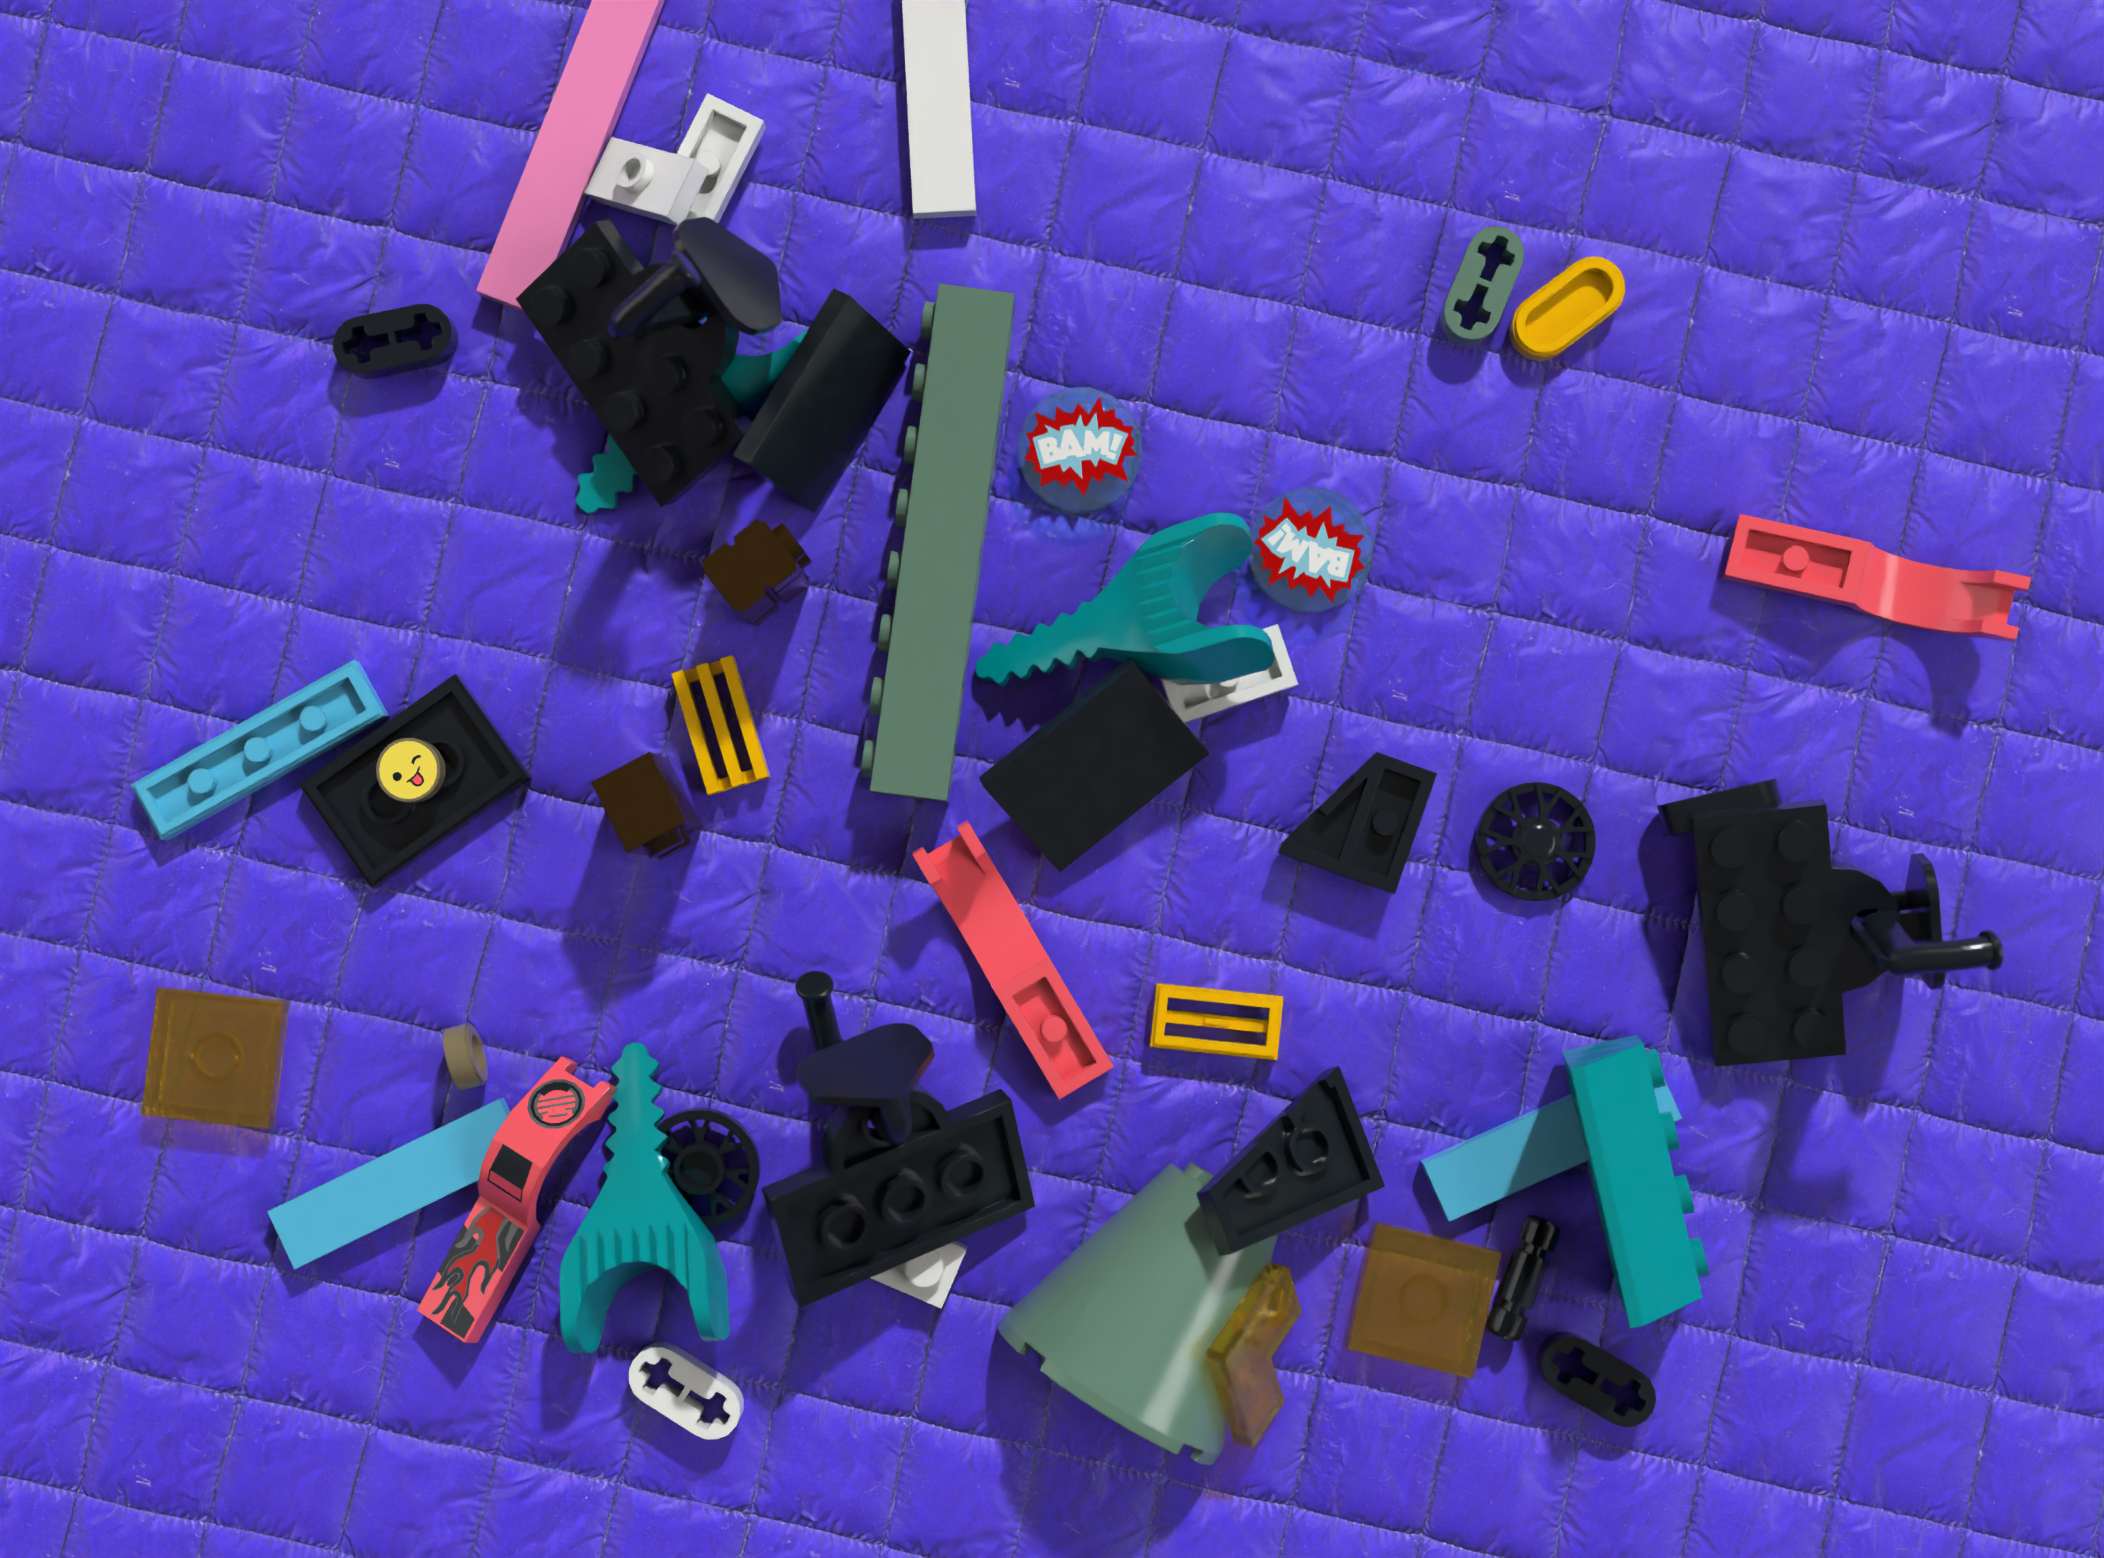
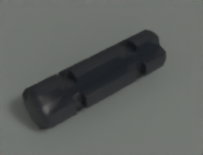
M1529 1215L1525 1218L1518 1237L1523 1242L1520 1248L1514 1247L1497 1295L1501 1298L1499 1305L1493 1304L1486 1322V1328L1492 1334L1509 1341L1517 1342L1521 1339L1528 1318L1524 1316L1526 1308L1532 1310L1550 1262L1545 1258L1548 1251L1554 1252L1561 1233L1560 1227L1554 1222L1536 1215Z

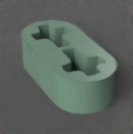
M1501 226L1484 228L1476 233L1463 254L1441 307L1439 317L1441 329L1446 337L1458 345L1472 346L1481 343L1489 337L1499 323L1523 265L1525 255L1523 243L1517 234L1510 229ZM1494 243L1503 247L1501 258L1510 263L1509 266L1500 264L1491 276L1490 281L1480 278L1486 258L1477 252L1478 250L1487 251ZM1475 291L1484 295L1478 308V315L1486 319L1485 323L1476 322L1468 330L1460 326L1462 315L1453 310L1454 307L1464 308Z

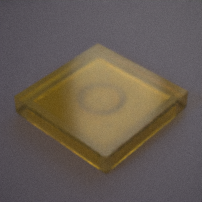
M165 986L157 987L141 1115L263 1129L274 1128L290 1000Z
M1374 1220L1345 1346L1350 1350L1473 1379L1502 1253L1496 1249Z

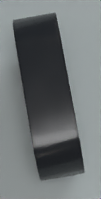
M415 304L354 317L345 321L337 329L333 338V352L337 361L353 375L363 379H375L439 365L446 362L454 354L458 345V331L454 322L438 307L430 304ZM426 320L436 329L442 330V334L432 338L433 348L425 350L417 341L402 342L404 337L421 333V322ZM364 333L375 342H390V345L372 349L370 351L371 361L366 363L357 355L351 354V349L360 345L359 335Z
M1775 778L1661 804L1657 808L1664 837L1692 831L1690 813L1781 804L1782 802Z
M1556 1332L1547 1337L1539 1346L1536 1356L1537 1369L1542 1378L1557 1392L1613 1424L1622 1427L1637 1426L1645 1422L1653 1413L1656 1404L1655 1389L1650 1379L1634 1366L1571 1332ZM1574 1347L1579 1348L1576 1352V1358L1585 1367L1592 1370L1588 1379L1586 1380L1570 1371H1567L1562 1379L1557 1378L1560 1368L1553 1362L1555 1354L1559 1351L1568 1355ZM1606 1378L1623 1387L1628 1384L1630 1379L1634 1380L1631 1389L1639 1396L1635 1405L1631 1406L1623 1403L1617 1411L1613 1410L1616 1406V1400L1608 1392L1600 1388L1604 1379Z

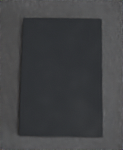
M833 289L736 448L733 456L795 503L815 513L911 351L850 295Z
M1129 657L982 774L979 779L985 790L1055 868L1061 872L1208 756L1209 752L1131 657Z
M454 674L299 785L371 888H378L532 779V777L462 677ZM402 738H415L432 744L440 752L445 763V778L441 788L434 796L422 802L409 803L393 799L383 791L377 779L376 766L381 752L390 743Z

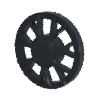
M1542 782L1518 784L1498 794L1484 809L1475 834L1477 858L1487 878L1504 893L1528 901L1550 900L1572 890L1587 874L1596 848L1594 825L1584 805L1567 790ZM1535 792L1538 816L1523 818L1517 795ZM1543 793L1553 795L1547 803L1544 802ZM1558 799L1565 802L1573 810L1559 827L1553 821L1547 819L1549 811ZM1508 800H1510L1512 804V811H1509L1501 806ZM1497 811L1516 822L1510 831L1509 838L1488 829ZM1576 818H1578L1581 827L1573 826L1572 823ZM1567 832H1583V852L1563 851L1562 834ZM1487 835L1496 839L1494 845L1487 847ZM1509 845L1510 852L1516 860L1512 864L1496 871L1488 853ZM1557 857L1562 859L1573 872L1559 885L1547 869V865L1552 863ZM1574 857L1581 858L1577 867L1572 862ZM1523 865L1538 868L1534 891H1526L1516 887ZM1508 872L1512 873L1510 883L1501 876ZM1546 880L1552 888L1542 890L1543 882Z
M709 1108L682 1110L662 1121L658 1125V1129L668 1136L670 1142L666 1143L662 1149L678 1155L674 1161L673 1168H669L667 1174L670 1179L675 1178L678 1186L685 1191L682 1196L692 1207L693 1195L709 1194L711 1215L699 1216L707 1228L722 1225L735 1218L752 1199L760 1179L759 1152L747 1129L730 1115ZM696 1120H705L703 1127H699ZM688 1121L695 1135L696 1142L683 1147L671 1128L679 1123ZM711 1122L720 1124L729 1130L723 1144L719 1148L705 1141L706 1132ZM733 1134L740 1142L733 1143L731 1141ZM744 1148L749 1166L727 1168L724 1153ZM749 1173L748 1182L742 1179L740 1175ZM724 1177L732 1180L745 1190L735 1204L717 1189ZM717 1203H721L727 1210L718 1213Z

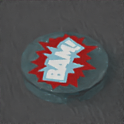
M1091 387L1064 388L1043 398L1026 416L1018 437L1019 469L1029 489L1048 507L1068 514L1097 513L1117 502L1134 485L1143 459L1142 434L1131 411L1113 395Z
M1300 487L1279 494L1260 511L1250 531L1253 549L1247 560L1255 585L1270 602L1293 613H1320L1340 607L1361 589L1372 567L1374 541L1366 518L1350 499L1328 488Z

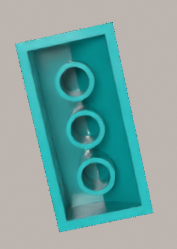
M1638 1035L1561 1051L1583 1140L1590 1155V1160H1587L1617 1293L1630 1329L1645 1326L1703 1298L1698 1278L1709 1276L1700 1237L1689 1239L1683 1216L1695 1212L1689 1184L1685 1174L1674 1176L1669 1156L1670 1151L1680 1149L1675 1123L1671 1111L1659 1113L1654 1092L1655 1088L1665 1087L1660 1059L1656 1048L1645 1050L1644 1044Z

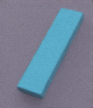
M352 660L132 783L131 786L160 839L170 840L390 716L360 662Z
M1665 1081V1087L1654 1089L1659 1113L1671 1111L1675 1122L1682 1119ZM1569 1094L1422 1159L1420 1163L1445 1219L1450 1222L1590 1160L1588 1148L1586 1149L1572 1095Z
M504 1097L267 1211L294 1270L478 1181L481 1165L491 1141L510 1113Z

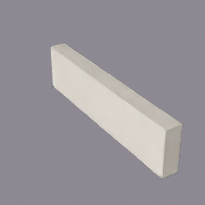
M902 0L914 219L976 216L965 0Z

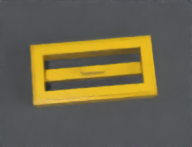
M730 655L720 658L716 662H707L697 665L693 669L671 673L707 795L711 796L770 778L771 776L735 657ZM721 674H725L753 769L744 772L741 771L713 678ZM700 681L728 773V777L721 779L718 778L690 685Z
M1156 983L1149 1046L1277 1060L1284 997ZM1168 998L1269 1008L1268 1020L1167 1009ZM1175 1023L1266 1033L1265 1045L1164 1035L1165 1024Z

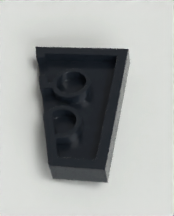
M1332 1067L1322 1072L1196 1193L1219 1256L1233 1254L1385 1187L1340 1067Z

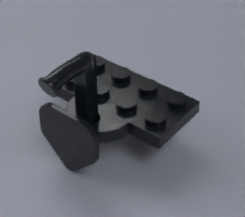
M707 217L682 221L672 232L676 251L671 253V260L651 264L646 268H643L610 219L597 221L516 298L521 308L660 507L675 503L732 454L740 444L752 422L721 380V377L734 360L740 336L739 331L747 335H757L774 330L782 322L779 279L775 264L766 255ZM706 318V321L703 324L698 322L699 320H703Z
M1822 799L1690 813L1712 1060L1716 1067L1847 1055L1842 993L1869 985L1887 970L1900 976L1920 974L1929 989L1934 990L1943 988L1945 972L1986 967L1988 970H1998L2002 966L2004 957L2003 947L1998 936L1991 930H1984L1978 937L1942 940L1940 899L1936 874L1932 863L1923 853L1911 855L1905 890L1892 892L1887 890L1876 875L1854 864L1831 862L1827 805Z
M822 971L806 972L796 981L795 989L797 995L803 1001L815 1052L805 1057L797 1065L795 1075L798 1085L813 1103L839 1106L830 1116L822 1138L823 1163L762 1188L789 1289L800 1308L1035 1207L1012 1100L1005 1092L999 1089L946 1111L942 1103L930 1091L918 1083L935 1056L933 1045L927 1037L913 1025L893 1023L843 1040L831 998V992L834 987L833 979L829 974ZM868 1121L871 1122L874 1128L868 1127Z

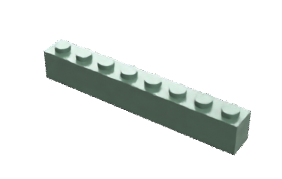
M939 283L936 302L925 301L920 337L923 340H931L928 365L916 364L912 390V401L921 402L922 410L919 427L908 426L904 447V464L914 465L911 490L899 489L895 515V526L905 527L902 552L891 551L887 572V589L897 590L894 615H882L878 640V652L888 653L885 678L874 677L870 697L869 714L880 716L877 741H865L861 764V778L871 779L870 791L875 794L949 803L1016 309L1015 293Z

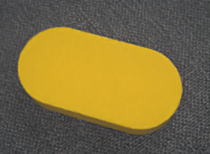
M1585 257L1576 261L1524 300L1515 310L1509 322V337L1514 348L1522 356L1535 361H1545L1558 356L1611 316L1620 306L1625 295V281L1621 271L1611 261L1602 257Z

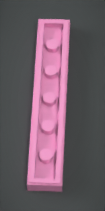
M665 0L591 1L476 289L480 296L524 312L516 298L566 250L588 196L584 192L609 143Z

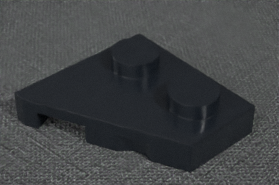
M1376 752L1279 844L1277 853L1384 892L1395 894L1437 773Z

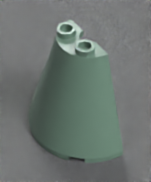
M1192 1162L1188 1163L1184 1171L1170 1163L1003 1316L997 1327L1002 1337L1019 1354L1026 1356L1030 1349L1040 1354L1041 1372L1100 1413L1178 1455L1182 1446L1186 1444L1194 1449L1190 1458L1195 1462L1204 1465H1214L1223 1450L1278 1234L1233 1254L1219 1256L1196 1195L1214 1175Z

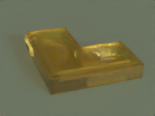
M1272 1262L1265 1266L1205 1353L1234 1443L1252 1449L1255 1448L1285 1402L1272 1362V1356L1302 1313L1289 1267Z

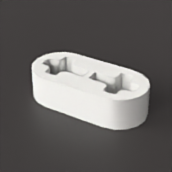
M655 1342L646 1346L632 1361L629 1369V1384L633 1393L642 1402L694 1435L706 1440L720 1439L728 1435L740 1421L744 1411V1398L739 1387L730 1379L680 1347L668 1342ZM661 1358L670 1361L672 1365L668 1374L671 1378L684 1385V1389L681 1391L668 1382H663L657 1389L651 1387L647 1383L651 1373L644 1367L645 1361L653 1365L658 1363ZM692 1390L705 1399L712 1398L716 1392L722 1394L726 1398L723 1409L726 1413L730 1414V1417L727 1420L724 1417L717 1416L712 1423L705 1421L701 1417L705 1407L702 1403L689 1396V1392Z

